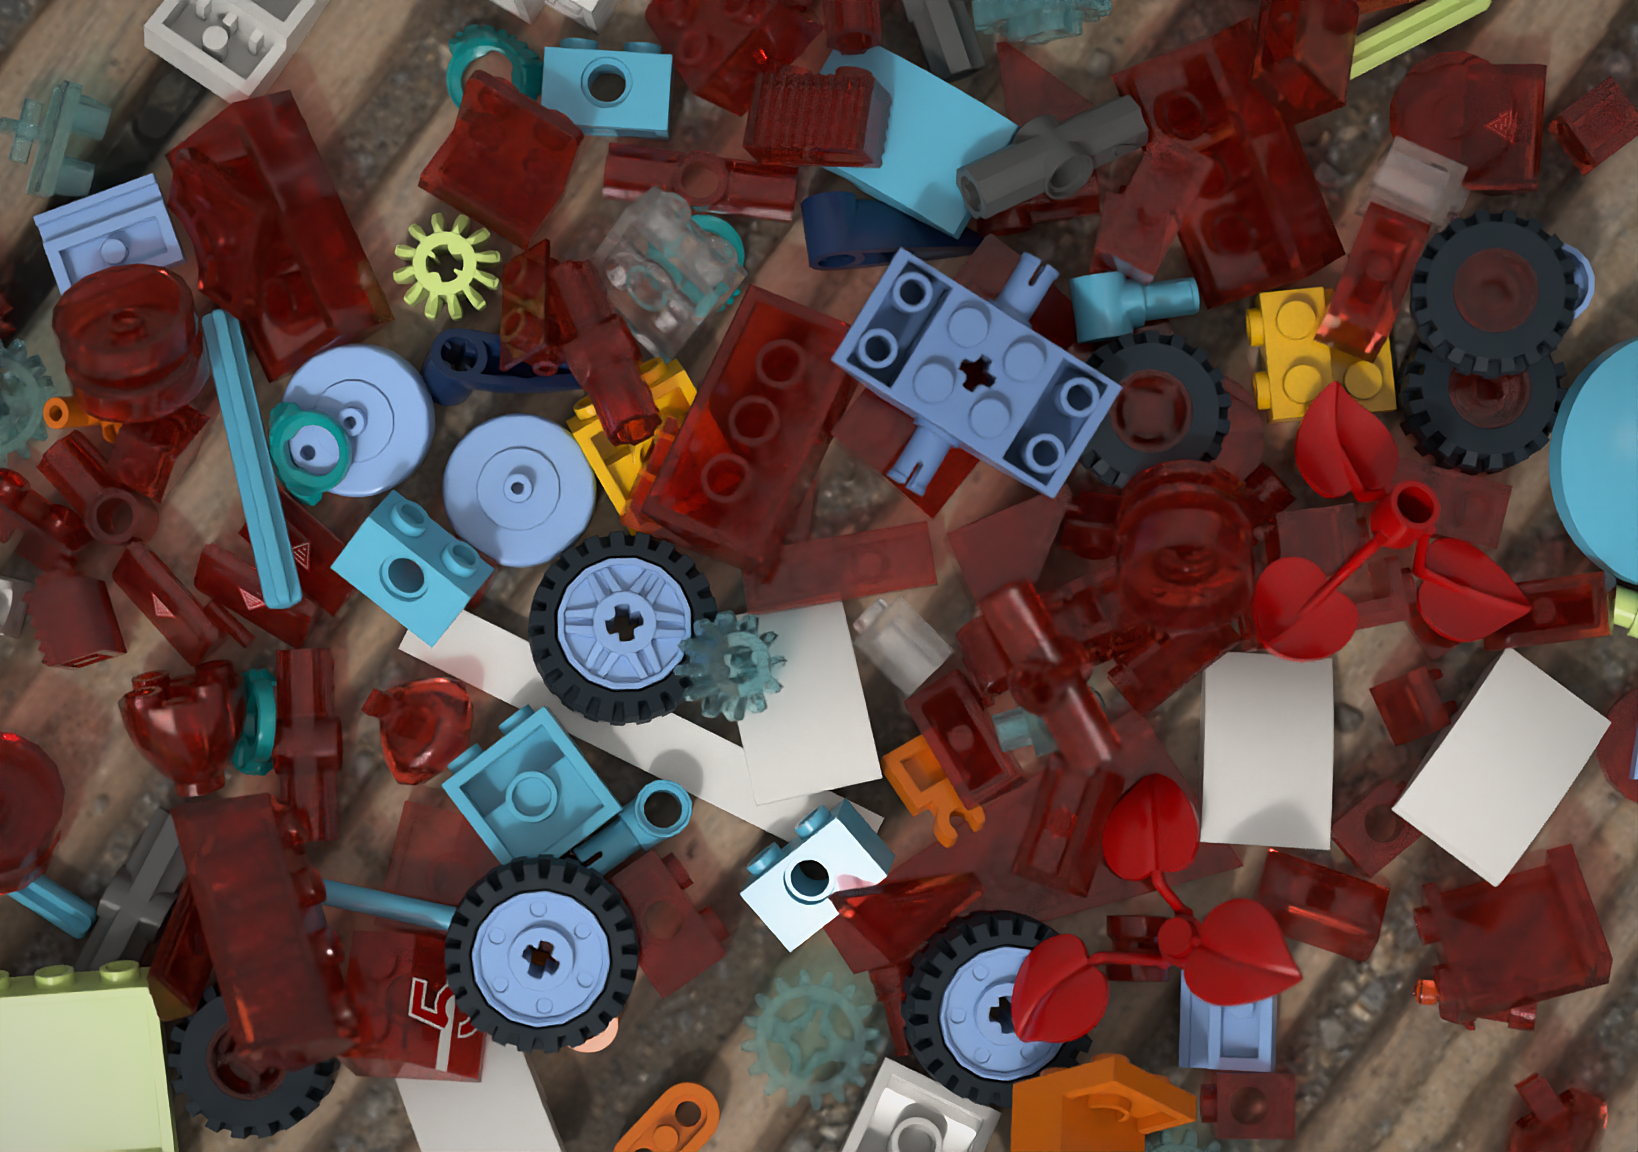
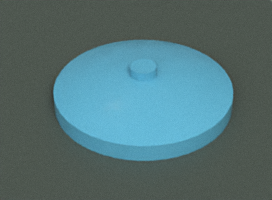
M1638 336L1624 340L1602 352L1578 375L1560 405L1552 429L1549 447L1550 486L1555 506L1566 531L1576 546L1595 565L1608 574L1638 585Z

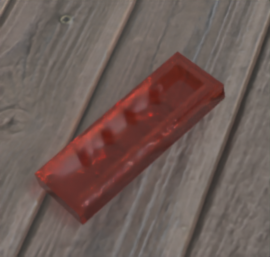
M927 521L738 553L749 617L938 586Z

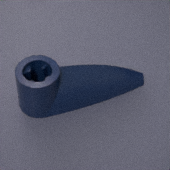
M823 192L812 195L800 203L809 267L815 270L833 271L888 266L900 247L923 262L981 254L987 247L983 235L968 227H965L957 240L882 201L856 199V195L850 192Z
M450 328L441 332L435 338L419 373L427 385L434 403L443 406H456L466 401L473 390L493 393H552L607 386L609 384L610 367L566 351L517 338L464 328ZM450 364L455 365V370L451 369Z

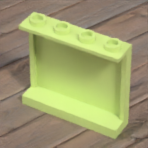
M119 960L102 965L99 971L74 972L72 966L53 965L35 971L32 976L9 977L7 971L0 970V1152H179L158 966L139 967L137 961Z

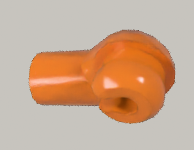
M87 395L58 396L47 400L43 407L44 421L53 429L101 426L103 438L111 444L128 440L134 437L137 432L136 424L131 417L135 411L123 399Z

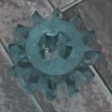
M732 610L718 612L715 623L707 618L696 621L693 627L697 639H682L677 645L683 654L690 657V662L677 665L673 672L679 677L691 676L693 682L685 689L682 697L686 701H695L703 698L702 714L708 718L717 717L723 711L729 722L743 720L746 709L752 713H762L768 706L764 693H779L783 688L781 682L771 675V670L785 666L788 661L781 655L770 656L768 649L775 644L779 635L775 634L774 631L758 634L759 617L752 614L745 615L738 621ZM732 654L730 664L738 669L736 677L729 678L731 668L723 663L725 655Z

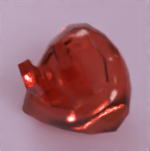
M434 677L401 683L386 691L373 688L360 709L368 716L378 718L380 742L385 763L399 785L417 786L433 779L447 770V766L466 751L470 742L474 722V704L463 681L447 677Z
M1537 1072L1514 1085L1530 1113L1524 1117L1522 1116L1510 1125L1502 1152H1598L1604 1137L1609 1112L1608 1097L1605 1094L1589 1089L1571 1087L1556 1096L1543 1075L1539 1076Z

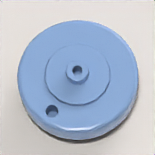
M348 343L321 351L308 359L295 372L283 395L282 402H294L304 411L312 409L324 412L336 419L345 429L351 442L352 461L343 481L336 487L328 490V492L347 497H366L392 489L406 481L418 470L432 445L435 432V410L431 393L420 373L409 361L383 346L370 343ZM316 425L305 426L288 442L292 462L298 468H304L311 473L320 475L330 473L338 463L339 447L337 441L323 427Z
M511 413L482 422L459 441L449 457L445 468L442 497L450 525L461 541L472 546L479 556L488 561L507 567L523 568L539 566L553 561L581 539L595 511L597 482L593 468L577 440L567 429L542 416Z

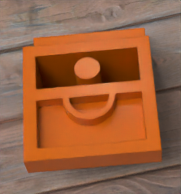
M1115 1053L1095 1055L1090 1059L1089 1063L1071 1068H1047L1040 1072L1039 1077L1013 1084L1010 1152H1145V1134L1197 1121V1096L1171 1084L1169 1078L1163 1075L1151 1074L1131 1064L1126 1056Z

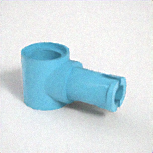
M1115 271L1069 279L1078 344L1114 340L1131 332L1134 334V329L1142 328L1145 321L1197 314L1199 311V292L1193 277L1140 283L1135 277L1126 278L1125 271Z
M656 780L647 784L633 800L623 806L624 809L617 814L619 818L581 845L571 849L576 858L582 864L596 853H601L602 857L587 868L590 869L592 867L604 876L640 849L647 853L662 841L678 835L689 823L692 815V801L687 791L680 784L670 780ZM667 793L677 800L680 815L674 825L668 828H659L647 820L644 814V804L650 795Z

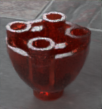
M219 659L197 665L194 668L195 673L172 678H170L168 670H154L136 675L131 679L133 691L126 693L117 702L124 727L133 745L144 760L157 772L174 782L175 792L178 796H200L215 792L227 784L224 771L234 757L242 739L247 714L245 681L242 674L234 673L232 660Z

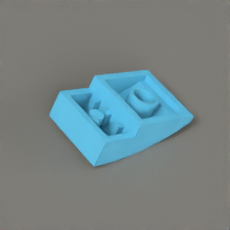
M845 29L782 134L781 139L800 157L850 181L858 190L958 240L972 214L964 206L963 197L956 185V169L1011 145L1020 127L935 75Z

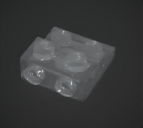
M656 184L626 208L575 280L655 358L661 357L665 364L682 354L706 321L723 307L748 275V272L737 263L738 255L730 242L721 237H710L691 218V208L682 196L673 192H664Z

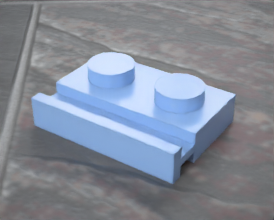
M151 173L33 216L35 224L39 228L45 252L65 304L68 306L188 262L156 175Z
M1181 969L1178 1067L1254 1072L1275 1071L1277 995L1245 1005H1211L1200 1000L1190 991L1184 981V970Z

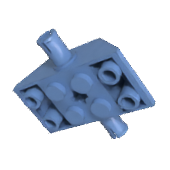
M900 247L830 359L876 395L915 419L913 422L918 427L887 475L899 484H904L918 462L917 469L905 487L922 497L950 448L958 449L961 447L991 467L1054 499L1122 389V386L1031 330L1033 326L1028 321L1052 282L1059 276V273L1053 267L1046 264L1045 267H1040L1029 285L1030 278L1042 260L1027 252H1023L1020 262L996 301L990 299L985 301ZM979 360L983 364L982 373L986 377L985 384L972 386L967 390L962 386L966 375L959 370L961 362L972 363Z

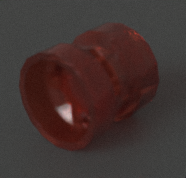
M1106 915V935L1112 940V952L1156 954L1159 952L1157 940L1159 929L1170 917ZM1105 964V976L1110 981L1168 982L1169 968L1162 970L1156 966Z

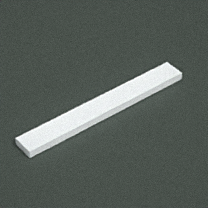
M465 610L460 613L432 648L409 629L398 648L519 709L529 704L534 712H536L543 706H548L568 733L662 780L678 783L687 792L788 842H791L798 836L794 830L795 826L812 810L823 804L830 811L845 799L827 790L756 806L742 747L673 713L664 717H656L651 722L640 725L625 723L624 726L610 725V722L598 720L597 723L586 719L582 713L576 710L571 711L564 706L561 700L555 694L552 695L546 687L540 673L536 669L528 641ZM849 801L877 834L884 817Z

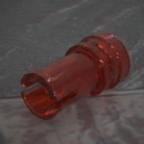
M914 957L883 963L867 970L870 983L873 984L876 1000L883 1004L895 1057L910 1055L909 1050H912V1046L906 1040L903 1027L906 1026V1021L901 1016L900 1001H906L907 994L902 987L905 976H912L915 967L911 964Z

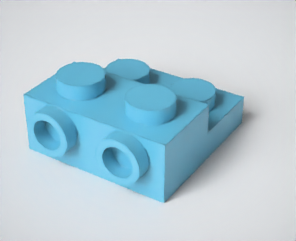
M527 704L498 726L504 735L503 738L486 751H483L478 743L467 749L447 766L453 776L441 784L501 865L510 863L512 859L522 856L533 858L538 857L539 854H553L554 858H560L624 809L548 706H543L534 712L531 706Z

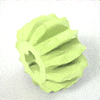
M435 213L431 219L434 230L433 234L427 236L416 223L409 227L408 230L411 236L419 243L416 249L407 245L396 246L395 254L403 261L413 263V265L399 268L393 272V277L398 284L415 283L404 296V300L409 306L413 307L428 297L425 306V315L428 319L436 320L441 313L444 302L448 303V310L453 321H462L464 317L462 300L468 298L475 309L482 311L486 308L487 304L476 291L478 286L489 290H497L499 288L500 280L490 273L483 272L482 269L501 264L502 258L498 251L480 252L491 239V235L486 228L475 231L467 238L470 230V219L468 216L460 214L456 218L451 232H448L447 223L443 215ZM446 253H451L456 262L463 263L462 271L454 269L458 277L449 282H445L438 272H432L433 264L441 266L438 258Z

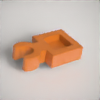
M935 727L882 756L879 763L880 769L913 818L927 809L931 811L935 817L933 821L934 834L943 846L950 848L958 838L956 830L949 822L951 817L959 816L964 818L974 832L981 830L986 820L983 809L975 800L959 794V791L967 786L970 777Z

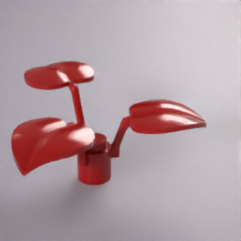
M1333 381L1326 386L1311 402L1300 421L1295 439L1296 463L1307 484L1316 493L1325 498H1339L1352 491L1358 502L1380 501L1372 509L1369 518L1373 537L1328 581L1318 565L1301 557H1283L1272 562L1262 571L1253 588L1252 608L1258 638L1265 646V649L1279 658L1302 663L1323 660L1340 651L1353 637L1357 628L1359 614L1352 600L1336 589L1381 546L1392 549H1404L1415 541L1416 547L1412 573L1417 578L1423 580L1417 588L1415 595L1417 609L1431 629L1439 635L1452 641L1472 642L1483 639L1526 615L1532 606L1511 577L1481 550L1465 541L1453 538L1437 539L1429 544V539L1436 533L1434 524L1440 514V504L1436 494L1426 484L1415 480L1403 481L1396 487L1390 483L1399 465V452L1392 435L1385 425L1373 413L1355 401L1338 381Z
M1154 773L1144 777L1113 809L1105 824L1102 836L1103 854L1108 866L1114 873L1132 882L1141 881L1151 875L1153 886L1175 913V917L1168 919L1159 929L1157 938L1159 952L1153 954L1099 951L1089 957L1085 943L1073 934L1065 933L1044 940L1028 954L1022 963L1012 991V1022L1015 1034L1020 1041L1024 1043H1063L1080 1038L1090 1032L1104 1016L1109 1001V982L1105 974L1097 969V967L1103 964L1156 966L1162 970L1168 969L1173 964L1184 970V981L1197 998L1216 1006H1238L1255 1003L1275 996L1303 980V975L1289 950L1280 924L1265 906L1251 899L1235 898L1214 907L1202 922L1193 917L1192 908L1183 904L1167 884L1164 872H1179L1188 868L1196 857L1201 837L1200 823L1194 805L1183 788L1168 776Z

